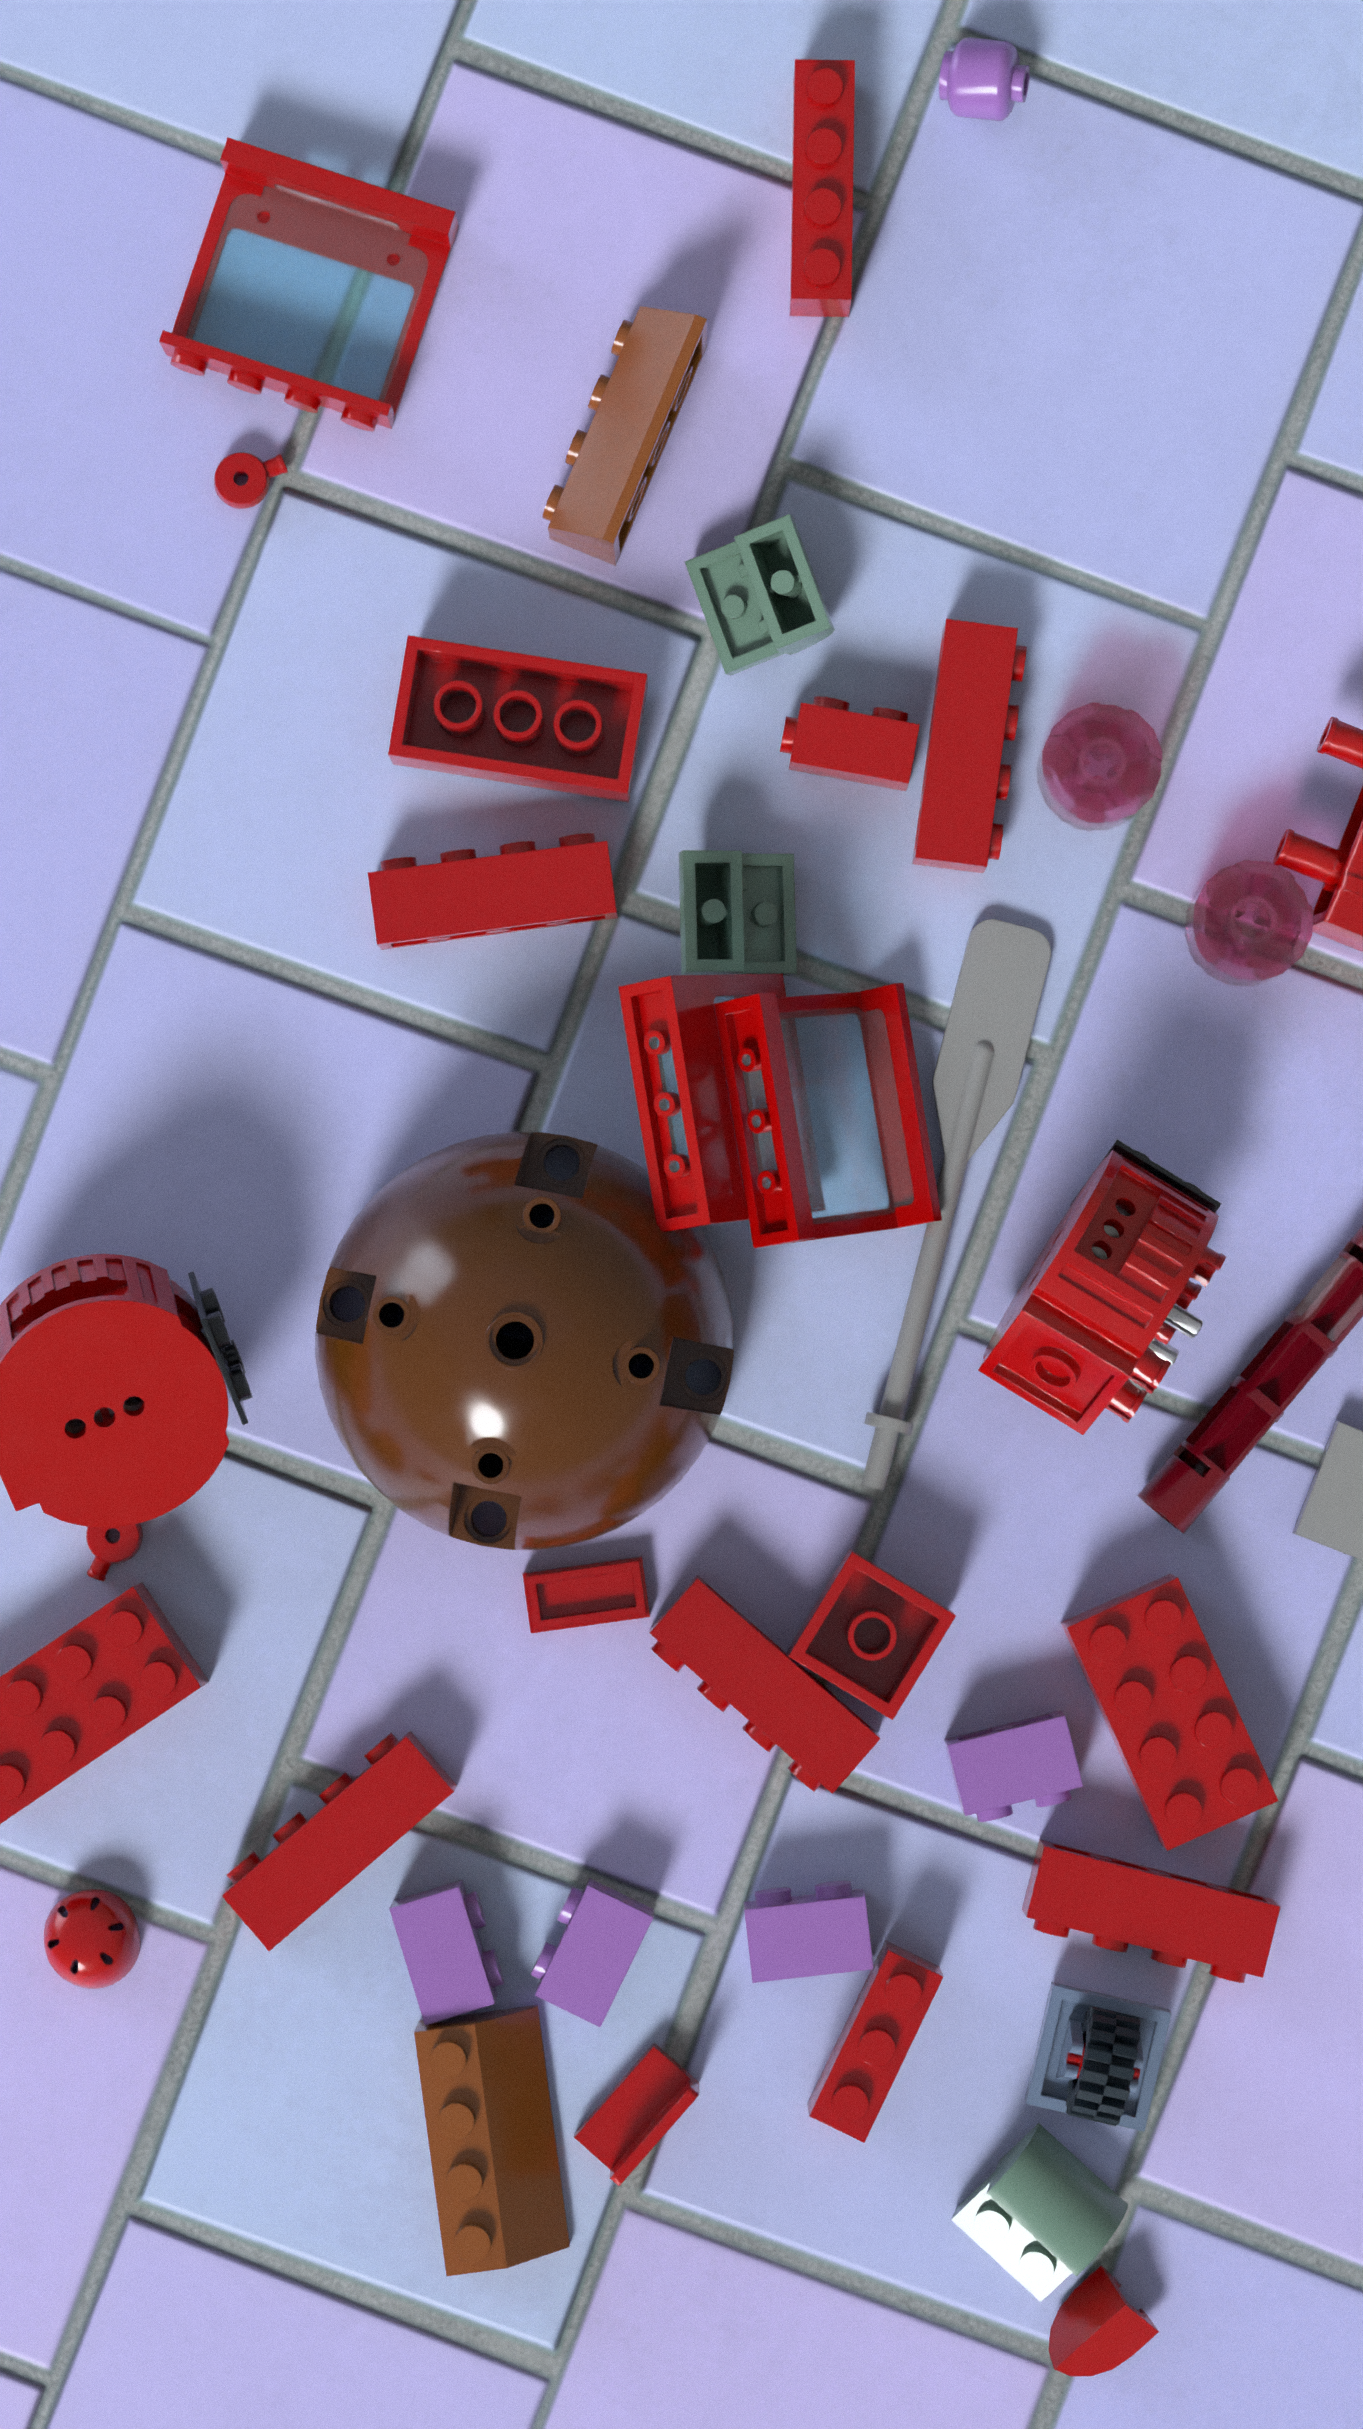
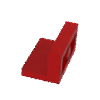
M653 2043L575 2132L574 2138L610 2169V2179L620 2186L699 2096V2082L657 2044Z

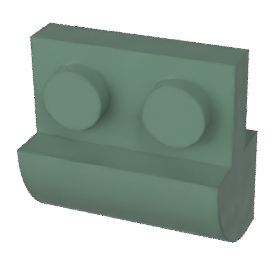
M790 514L734 537V542L685 561L722 666L727 675H734L783 654H795L824 640L835 631L795 520Z
M683 850L679 852L681 974L783 973V976L797 974L794 854H754L724 850Z
M1038 2123L999 2160L995 2172L955 2209L951 2220L1041 2302L1071 2273L1077 2277L1091 2263L1117 2230L1125 2216L1128 2204Z

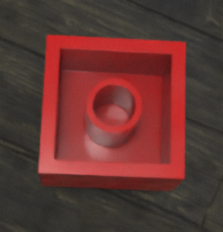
M849 1549L788 1648L787 1654L788 1657L893 1720L956 1615L940 1603Z

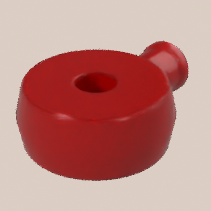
M233 453L219 463L214 474V487L219 498L227 505L238 509L251 508L259 504L267 495L270 479L287 473L288 469L281 454L263 462L260 458L250 453ZM247 476L248 481L245 485L240 486L236 484L237 478Z
M140 1523L112 1528L87 1527L86 1542L91 1553L95 1556L90 1569L87 1571V1575L104 1582L111 1564H119L131 1559L138 1552L142 1544L143 1531ZM112 1528L117 1529L120 1533L118 1542H113L109 1539V1531Z

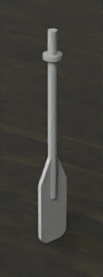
M989 919L976 925L970 932L932 1078V1088L944 1153L937 1183L942 1221L927 1223L879 1414L870 1412L866 1414L864 1424L876 1428L861 1483L862 1486L885 1491L898 1435L901 1433L911 1436L914 1424L902 1419L967 1162L1015 1100L1051 957V948L1047 938L1039 931Z

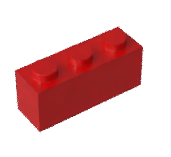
M886 1940L875 1960L874 1969L870 1971L807 2103L809 2117L863 2143L866 2141L944 1977L940 1966Z

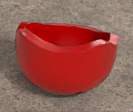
M101 1889L78 1891L60 1900L50 1911L44 1928L45 1953L55 1972L68 1982L87 1989L104 1988L115 1984L125 1977L138 1959L141 1943L136 1917L128 1904L116 1894ZM96 1899L100 1900L98 1906L92 1910L93 1902ZM67 1910L68 1916H62L63 1913ZM113 1925H124V1928L120 1931H111L110 1927ZM55 1940H59V1944L55 1946ZM104 1953L109 1955L113 1960L112 1964H106L101 1956ZM75 1960H78L77 1973H73L72 1969Z

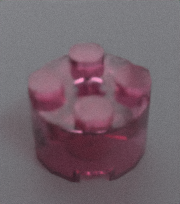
M1092 702L1069 711L1051 729L1037 759V784L1045 804L1063 822L1072 825L1076 829L1090 832L1093 830H1109L1129 822L1153 797L1161 777L1162 749L1154 729L1137 712L1131 709L1125 710L1116 705ZM1092 755L1097 761L1107 758L1112 764V767L1107 772V776L1110 779L1103 780L1099 775L1090 776L1086 770L1090 764L1087 756Z
M1244 860L1218 871L1196 891L1186 911L1185 938L1189 947L1188 951L1196 965L1200 966L1207 975L1227 985L1253 987L1277 978L1303 956L1312 937L1314 914L1311 904H1308L1304 890L1296 883V878L1289 871L1267 861ZM1246 910L1253 912V922L1262 926L1261 933L1256 931L1249 938L1243 936L1242 927L1235 924V917L1240 918L1246 913Z

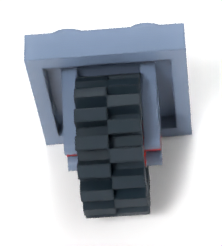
M1051 1982L1024 2099L1026 2104L1066 2113L1078 2118L1145 2132L1172 2014L1171 2011L1158 2006Z

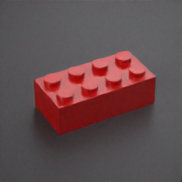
M408 635L388 756L393 765L629 803L648 690V675Z
M1172 1574L1165 1575L1061 1622L1158 1841L1167 1851L1278 1801L1178 1577Z
M143 1582L131 1587L0 1676V1824L209 1682Z

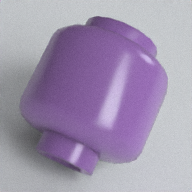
M970 37L964 38L956 45L954 51H946L943 56L939 76V96L941 100H948L950 110L958 117L1003 121L1012 112L1015 102H1025L1029 88L1030 68L1027 65H1020L1018 51L1010 42Z

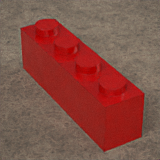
M795 59L792 121L790 316L849 317L852 299L855 60Z
M946 619L942 631L912 861L914 865L984 873L987 868L988 859L999 860L1004 825L993 823L996 799L1007 800L1011 775V765L1001 764L1003 741L1015 740L1019 705L1008 704L1011 681L1022 682L1027 646L1016 645L1018 628Z
M582 833L560 837V847L536 850L534 841H521L500 845V855L476 858L475 849H461L441 853V863L417 866L416 857H401L381 861V871L368 872L377 945L381 950L617 919L608 842H595L594 833Z
M698 1575L650 1629L649 1633L658 1640L651 1649L665 1663L677 1672L684 1665L690 1668L703 1680L696 1689L722 1712L730 1704L748 1719L742 1729L768 1752L775 1745L779 1746L794 1760L788 1767L789 1771L814 1792L822 1784L833 1794L881 1739L871 1726L799 1663L788 1657V1654Z
M411 1731L399 1741L392 1732L364 1755L371 1765L358 1777L352 1780L346 1772L343 1773L318 1795L325 1804L308 1820L299 1811L272 1835L279 1843L277 1847L263 1859H260L253 1851L226 1875L233 1885L225 1891L222 1897L268 1951L272 1950L455 1791L457 1787L455 1782Z
M1039 1839L1022 1911L1027 1918L1035 1919L1033 1929L1043 1933L1068 1938L1070 1929L1093 1934L1091 1943L1105 1949L1127 1953L1129 1944L1152 1949L1150 1958L1157 1962L1185 1968L1187 1960L1191 1959L1211 1964L1209 1974L1244 1983L1246 1974L1261 1978L1264 1976L1281 1906L1268 1897Z

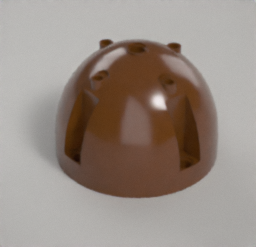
M508 1132L485 1135L458 1142L422 1158L389 1181L355 1217L338 1244L329 1265L321 1293L315 1332V1358L319 1385L329 1418L342 1445L364 1476L395 1506L422 1524L462 1541L508 1550H541L565 1547L591 1540L618 1529L639 1517L663 1499L686 1475L709 1441L723 1410L730 1384L734 1357V1325L730 1297L715 1252L701 1227L661 1232L656 1224L648 1171L624 1156L595 1143L570 1136L543 1132ZM559 1147H568L574 1150L579 1157L577 1173L567 1180L553 1179L546 1171L548 1154ZM539 1205H548L554 1211L553 1223L546 1228L536 1227L531 1220L533 1210ZM347 1287L358 1289L365 1300L363 1314L352 1322L341 1320L333 1308L336 1294ZM391 1303L399 1304L404 1311V1319L396 1327L387 1325ZM512 1322L526 1324L534 1336V1345L531 1351L520 1359L507 1357L498 1345V1336L501 1329ZM639 1353L648 1355L654 1363L652 1373L645 1378L634 1376L629 1368L631 1358ZM699 1359H708L714 1362L721 1372L719 1386L708 1394L693 1392L686 1382L688 1366ZM495 1453L502 1459L503 1470L498 1476H488L482 1471L481 1459L485 1454ZM484 1501H493L504 1509L506 1525L500 1533L487 1535L476 1528L473 1521V1513L477 1505Z

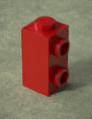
M816 696L814 697L813 704L801 702L798 718L786 716L780 752L791 754L789 770L901 791L907 790L920 724L907 722L908 713L882 707L873 708L872 715L848 711L850 703L846 701Z

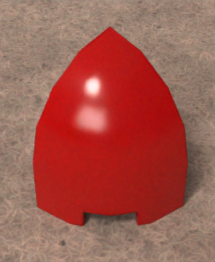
M1102 2266L1096 2269L1069 2295L1060 2306L1050 2329L1048 2351L1055 2370L1068 2376H1094L1112 2370L1132 2357L1159 2333L1142 2308L1137 2310L1127 2302L1119 2289L1121 2284Z

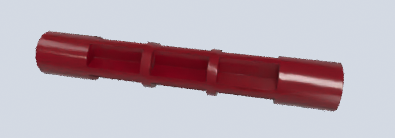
M1363 1225L1337 1255L1338 1258L1298 1306L1285 1317L1283 1324L1243 1372L1237 1375L1230 1383V1387L1187 1439L1180 1443L1137 1495L1181 1533L1184 1534L1228 1482L1231 1474L1271 1426L1278 1422L1286 1408L1326 1360L1333 1356L1341 1342L1363 1317Z

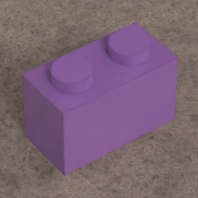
M1061 1710L944 1739L961 1810L965 1816L976 1814L978 1822L1007 1817L1013 1814L1012 1804L1035 1799L1037 1807L1060 1804L1072 1799L1070 1790L1083 1787L1066 1716Z
M589 1878L583 1892L572 1887L557 1918L558 1921L566 1924L557 1946L548 1942L544 1944L530 1975L540 1979L535 1996L601 2027L654 1918V1909Z
M458 1880L394 1900L389 1910L424 2024L429 2025L495 2004L498 1995L496 1987L504 1984V1978L495 1950L492 1949L484 1952L478 1929L487 1925L477 1891L467 1894L463 1880Z
M831 1881L816 1884V1894L791 1896V1888L787 1887L756 1891L755 1901L744 1902L752 1983L874 1969L864 1890H852L851 1881Z

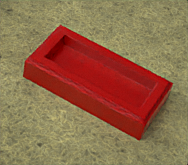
M642 1556L523 1573L531 1633L650 1617Z

